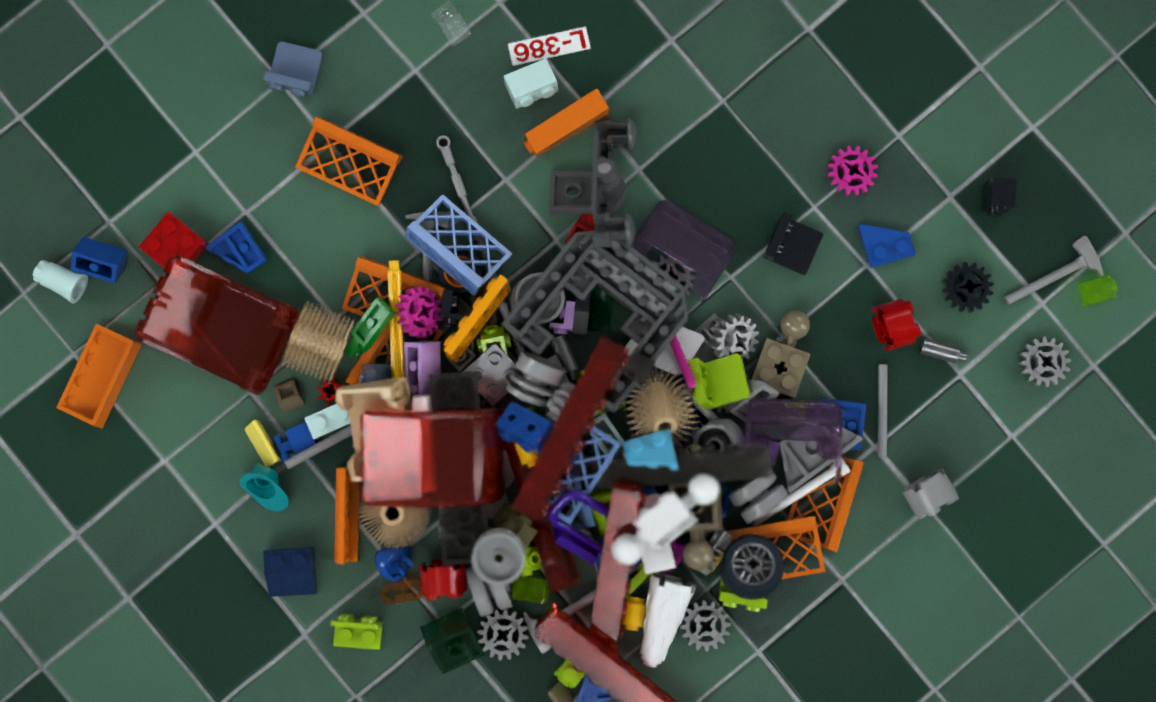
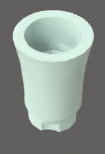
M41 260L33 271V280L74 304L82 297L87 287L88 275L72 271L53 262L49 263L48 261Z

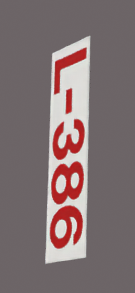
M586 27L508 44L513 66L591 49Z

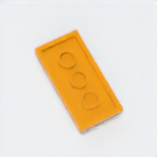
M501 274L497 279L493 278L486 288L488 292L483 298L479 297L472 306L474 310L469 317L464 316L458 325L460 329L455 335L451 334L445 341L444 352L447 358L454 364L458 362L510 293L509 281Z

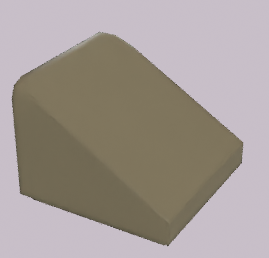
M295 379L273 387L278 405L283 413H288L305 405Z
M560 681L548 690V696L553 702H573L575 699L569 688Z

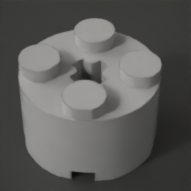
M717 418L709 421L696 432L692 445H700L705 448L710 459L708 468L719 471L728 468L741 456L745 449V438L740 427L732 419Z
M942 468L931 472L932 477L930 475L927 477L923 476L904 489L905 491H902L914 514L919 519L927 515L931 517L941 511L940 506L945 503L949 505L959 499L955 488Z

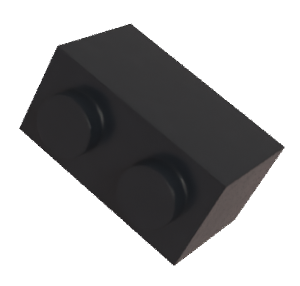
M993 177L984 183L981 212H988V216L1000 217L1003 213H1007L1014 208L1017 179Z

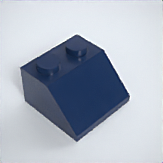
M314 547L263 551L264 575L269 597L317 594Z

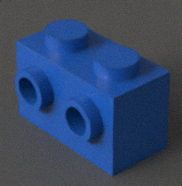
M83 237L72 251L71 270L116 283L126 268L128 250Z
M514 402L510 403L496 423L502 439L509 443L513 441L519 444L524 451L528 453L534 452L538 455L541 454L555 434L551 421Z

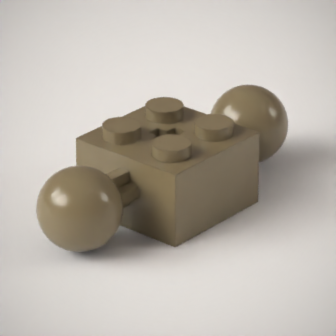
M799 310L788 311L782 317L780 328L784 337L781 343L768 338L764 339L750 380L763 381L777 390L780 395L791 399L796 397L811 355L795 348L797 339L806 336L810 329L808 316ZM781 363L785 371L777 374V369L774 368V365ZM776 398L750 418L755 425L769 427L777 421L779 408L775 403Z
M689 445L682 450L679 456V463L681 468L688 473V482L669 483V494L675 493L682 498L688 493L690 481L707 469L710 459L705 448L700 445ZM718 482L719 495L714 502L708 505H701L697 512L690 509L699 521L683 532H690L691 540L683 550V559L686 565L694 570H703L713 561V549L705 541L704 532L723 531L720 482Z

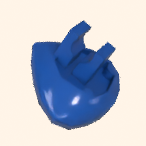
M396 545L387 546L378 550L374 557L378 572L385 579L392 582L402 581L408 573L409 566L411 568L414 566L411 561L410 546L403 545L401 547V545H398L397 548Z

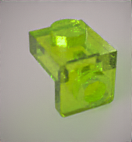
M1110 275L1078 284L1084 306L1117 297V284L1114 279H1111Z
M518 576L512 584V599L548 604L551 580Z

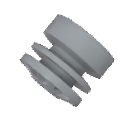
M521 351L515 366L523 372V375L511 374L510 378L516 383L508 382L506 390L525 403L547 408L548 397H552L555 393L549 385L561 386L567 371L550 360Z

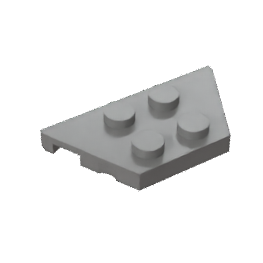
M816 415L780 442L788 491L792 493L834 460L863 440L862 437L819 415Z

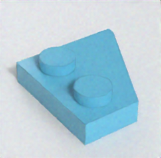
M669 429L623 442L629 466L657 468L658 465L669 466L671 470H678Z

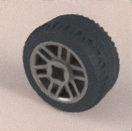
M744 535L732 541L725 549L720 563L721 578L728 590L734 595L748 600L761 599L771 594L777 588L784 572V561L780 550L769 539L759 535ZM749 564H752L755 569L751 570Z

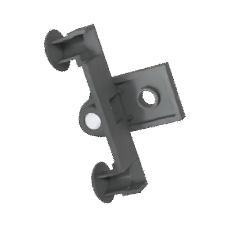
M628 117L627 122H612V120L596 121L597 131H594L592 170L551 172L549 212L550 215L593 214L595 223V234H592L594 247H611V241L626 240L627 249H629L635 240V224L632 216L626 213L625 218H612V213L623 204L626 198L625 182L621 176L619 166L613 161L614 145L628 144L629 152L634 150L637 143L636 125L630 117ZM573 189L580 191L577 195L568 194Z

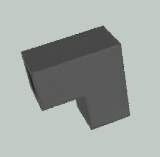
M591 294L584 301L578 297L575 299L572 333L587 335Z

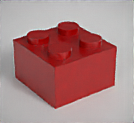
M168 211L138 247L171 275L180 279L209 243Z

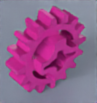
M847 146L845 153L842 149H839L837 151L839 157L835 155L831 157L834 164L830 163L827 165V168L832 170V172L827 174V177L834 179L830 185L834 186L837 184L836 192L839 193L843 189L845 190V196H848L851 191L855 197L859 195V190L866 193L868 191L866 185L872 187L874 183L871 179H876L878 176L876 173H873L878 168V165H872L871 163L875 159L874 156L868 158L866 156L868 150L866 149L861 153L860 146H857L854 151H852L850 146ZM846 157H857L855 160L851 161L844 159ZM863 163L866 165L867 173L863 170ZM852 167H855V168H856V170H855V173H856V174H853V175L851 176V175L849 174L850 169H851ZM837 168L841 171V174H842V179H841V180H840V178H839V176H838ZM855 181H856L857 183H861L860 185H857V186H850V185H848L850 182H855Z
M421 286L406 289L405 294L399 295L402 302L396 303V306L400 308L399 312L395 314L400 316L397 324H403L402 331L409 332L410 337L417 336L418 338L432 335V329L439 328L436 322L442 321V318L438 316V313L441 312L438 304L441 301L440 299H434L436 293L429 292L428 287L421 288Z

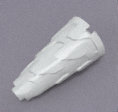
M657 572L655 574L651 573L643 628L644 635L640 649L644 665L656 668L657 664H661L665 660L669 646L684 618L690 599L695 593L696 585L692 582L687 581L686 585H682V578Z

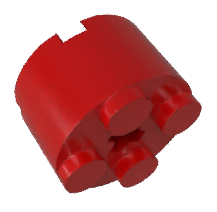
M897 299L872 308V313L876 312V317L872 318L874 331L879 343L886 344L887 347L883 348L885 351L913 344L916 342V338L921 336L920 327L914 322L912 316L914 309L909 300Z
M458 558L432 560V565L426 566V562L419 564L421 593L425 595V599L435 600L439 599L441 595H449V598L463 597V593L469 589L466 560L463 559L461 563H458Z

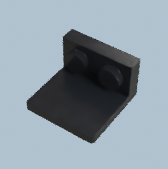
M784 212L779 219L763 258L801 275H806L821 242L823 233L792 220L793 215Z

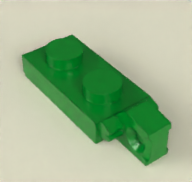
M377 297L351 331L352 341L345 349L349 357L359 358L363 352H367L396 314L383 298Z

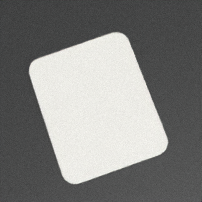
M682 327L676 336L688 362L702 345L704 336ZM630 339L624 349L627 355H630L638 345L632 339ZM669 343L653 363V366L667 372L670 371L672 374H677L681 370Z

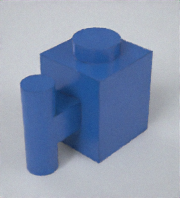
M306 422L285 431L289 439L286 442H283L281 435L272 438L283 464L284 461L290 458L288 451L293 450L295 455L319 443L318 440L313 439Z

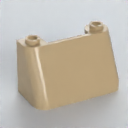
M405 377L343 386L336 390V403L342 410H348L355 454L347 462V471L351 476V482L404 480L417 469L413 407L407 379Z

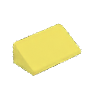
M259 420L252 421L245 428V432L264 465L270 468L280 462L281 458L262 423Z

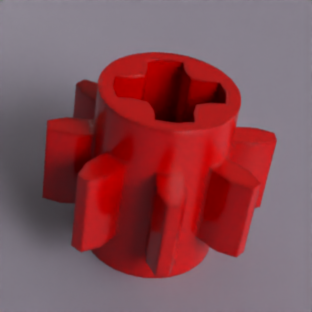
M335 377L330 383H328L327 379H323L326 380L323 381V387H317L322 393L318 399H327V406L331 404V401L336 403V395H331V398H329V393H326L327 388L331 389L332 385H334V390L345 386L343 383L337 385V378Z

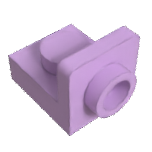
M566 301V306L563 307L560 313V320H564V324L550 322L549 329H554L553 333L567 335L568 331L573 330L576 302Z

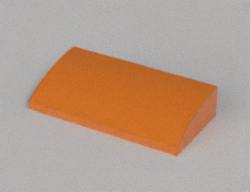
M95 324L56 408L92 426L103 429L142 344L99 324Z

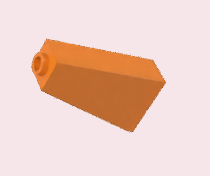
M597 88L525 133L526 141L523 143L529 154L534 152L535 156L539 157L596 124V121L608 118L609 107Z

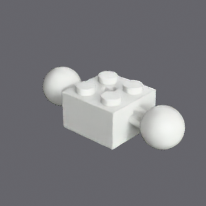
M699 474L690 481L688 493L682 498L675 493H666L657 500L658 504L654 508H647L638 515L639 519L635 522L640 531L635 535L623 534L615 539L612 545V554L616 561L623 565H632L641 558L643 546L648 542L662 550L699 521L690 509L696 504L708 505L717 499L719 485L716 479L708 474Z

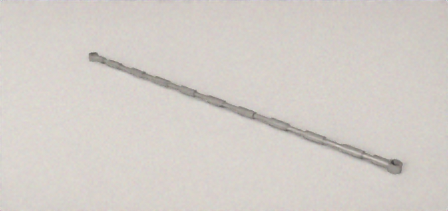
M442 135L436 141L437 147L442 151L446 165L450 168L454 187L458 197L461 198L466 214L478 224L476 217H473L466 198L467 193L461 176L457 173L454 165L455 160L450 149V139ZM443 139L448 142L445 147L439 145V142ZM473 235L474 241H477L478 245H484L483 237ZM480 250L483 260H486L485 250ZM484 265L485 271L487 273V265ZM496 273L489 279V282L493 278H498ZM503 300L499 309L503 320H505L511 312L508 304ZM511 334L516 347L514 350L517 358H519L521 351L525 350L520 342ZM561 471L563 478L567 480L566 471ZM578 512L577 516H578L579 521H580L579 524H581V523H583V522H582L581 514ZM590 527L581 528V532L594 539ZM594 562L593 564L597 572L596 580L601 584H605L610 580V576L607 575V580L600 581L599 574L602 572Z

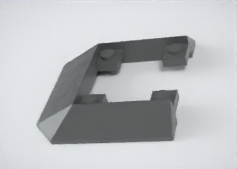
M595 231L577 232L512 310L502 325L520 343H523L540 356L554 336L537 322L565 288L584 301L597 285L633 314L620 331L638 345L610 380L591 366L577 383V386L591 396L595 402L615 413L688 321L684 287L632 246L627 249L624 240L611 241V247H594L592 234H595Z

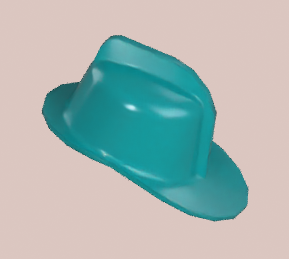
M257 463L249 473L243 474L240 477L239 483L241 487L263 507L271 511H282L288 507V496L279 486V476L275 470Z

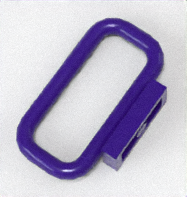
M579 490L565 492L549 510L548 518L554 526L555 543L591 564L598 559L597 553L607 557H614L612 548L603 545L558 517L560 510L570 500L576 499L626 528L628 534H636L634 523Z

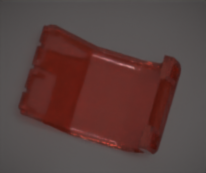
M176 255L174 258L169 256L163 269L166 275L165 277L160 275L152 292L156 296L155 298L150 297L143 311V315L146 317L144 320H139L133 334L137 335V340L228 380L245 391L255 395L262 394L269 384L290 339L293 328L299 319L298 310L182 256Z
M478 407L476 410L365 411L364 415H360V432H364V436H360V454L364 456V460H361V480H364V484H361V501L365 502L366 506L404 508L467 507L490 505L500 501L504 496V442L499 435L500 432L496 423L503 415L502 411L497 407Z

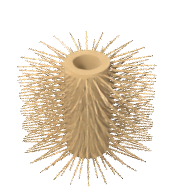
M309 306L310 309H302L304 312L300 311V319H298L288 342L289 345L283 358L290 359L283 360L288 363L291 362L292 365L304 364L296 365L297 367L302 366L301 369L305 368L303 366H309L305 370L308 371L310 370L308 368L311 367L310 373H313V370L316 369L315 375L319 374L317 372H321L319 377H322V374L325 373L324 379L328 378L326 376L331 372L330 380H328L331 382V378L334 377L335 371H337L336 368L344 356L349 342V335H351V329L354 327L352 323H354L355 319L349 325L350 317H348L349 320H346L347 323L343 326V321H345L343 319L346 318H342V321L339 320L340 318H337L335 322L334 317L336 316L331 317V314H327L329 317H325L327 312L321 313L322 310H318V308H314L315 311H309L313 310V306Z
M661 378L659 382L657 380V382L654 381L653 383L651 380V384L647 382L648 386L646 385L645 389L636 385V387L643 390L637 391L636 393H639L637 395L643 396L628 395L627 397L636 399H633L634 402L632 400L624 402L634 404L624 410H635L627 416L636 418L627 423H637V425L628 430L640 429L631 436L640 434V431L641 433L646 432L643 435L645 436L649 432L655 433L666 429L670 430L672 436V433L675 434L676 430L685 434L686 432L677 427L689 429L690 427L681 424H688L686 422L696 423L681 418L689 419V416L690 418L698 416L688 415V413L695 410L687 408L694 402H684L691 396L683 395L690 389H684L682 393L680 392L681 390L679 389L685 384L678 385L679 388L675 386L681 379L670 385L667 382L666 386L664 385L666 379L664 381L662 379L663 383H660Z
M405 478L404 480L396 481L395 488V483L392 486L390 484L393 480L382 484L386 481L384 480L374 487V491H371L368 497L364 495L363 506L367 511H360L359 513L367 514L359 517L369 518H365L360 522L371 521L366 522L362 526L374 521L377 522L372 525L379 521L382 523L370 535L372 536L380 528L372 540L380 534L376 543L380 541V544L386 542L384 545L387 543L389 545L394 542L393 536L395 535V540L398 537L400 539L396 543L397 548L406 539H408L407 541L410 539L414 540L415 538L412 536L418 537L421 526L425 528L428 525L429 516L427 514L429 512L422 511H432L426 510L432 505L423 506L429 502L418 504L427 498L415 503L407 502L419 489L417 488L411 494L418 483L411 488L414 482L412 481L410 484L409 480L404 482ZM391 507H396L399 510V517L391 513ZM412 526H413V527L415 526L417 529H416V530L414 529V530L412 531V530H411V529H412L411 527H412Z

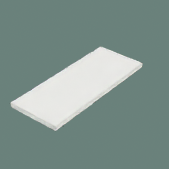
M659 493L629 500L636 533L640 531L635 524L639 519L638 515L645 509H652L658 504ZM650 542L643 546L642 561L645 574L676 568L670 543L662 550L652 546Z

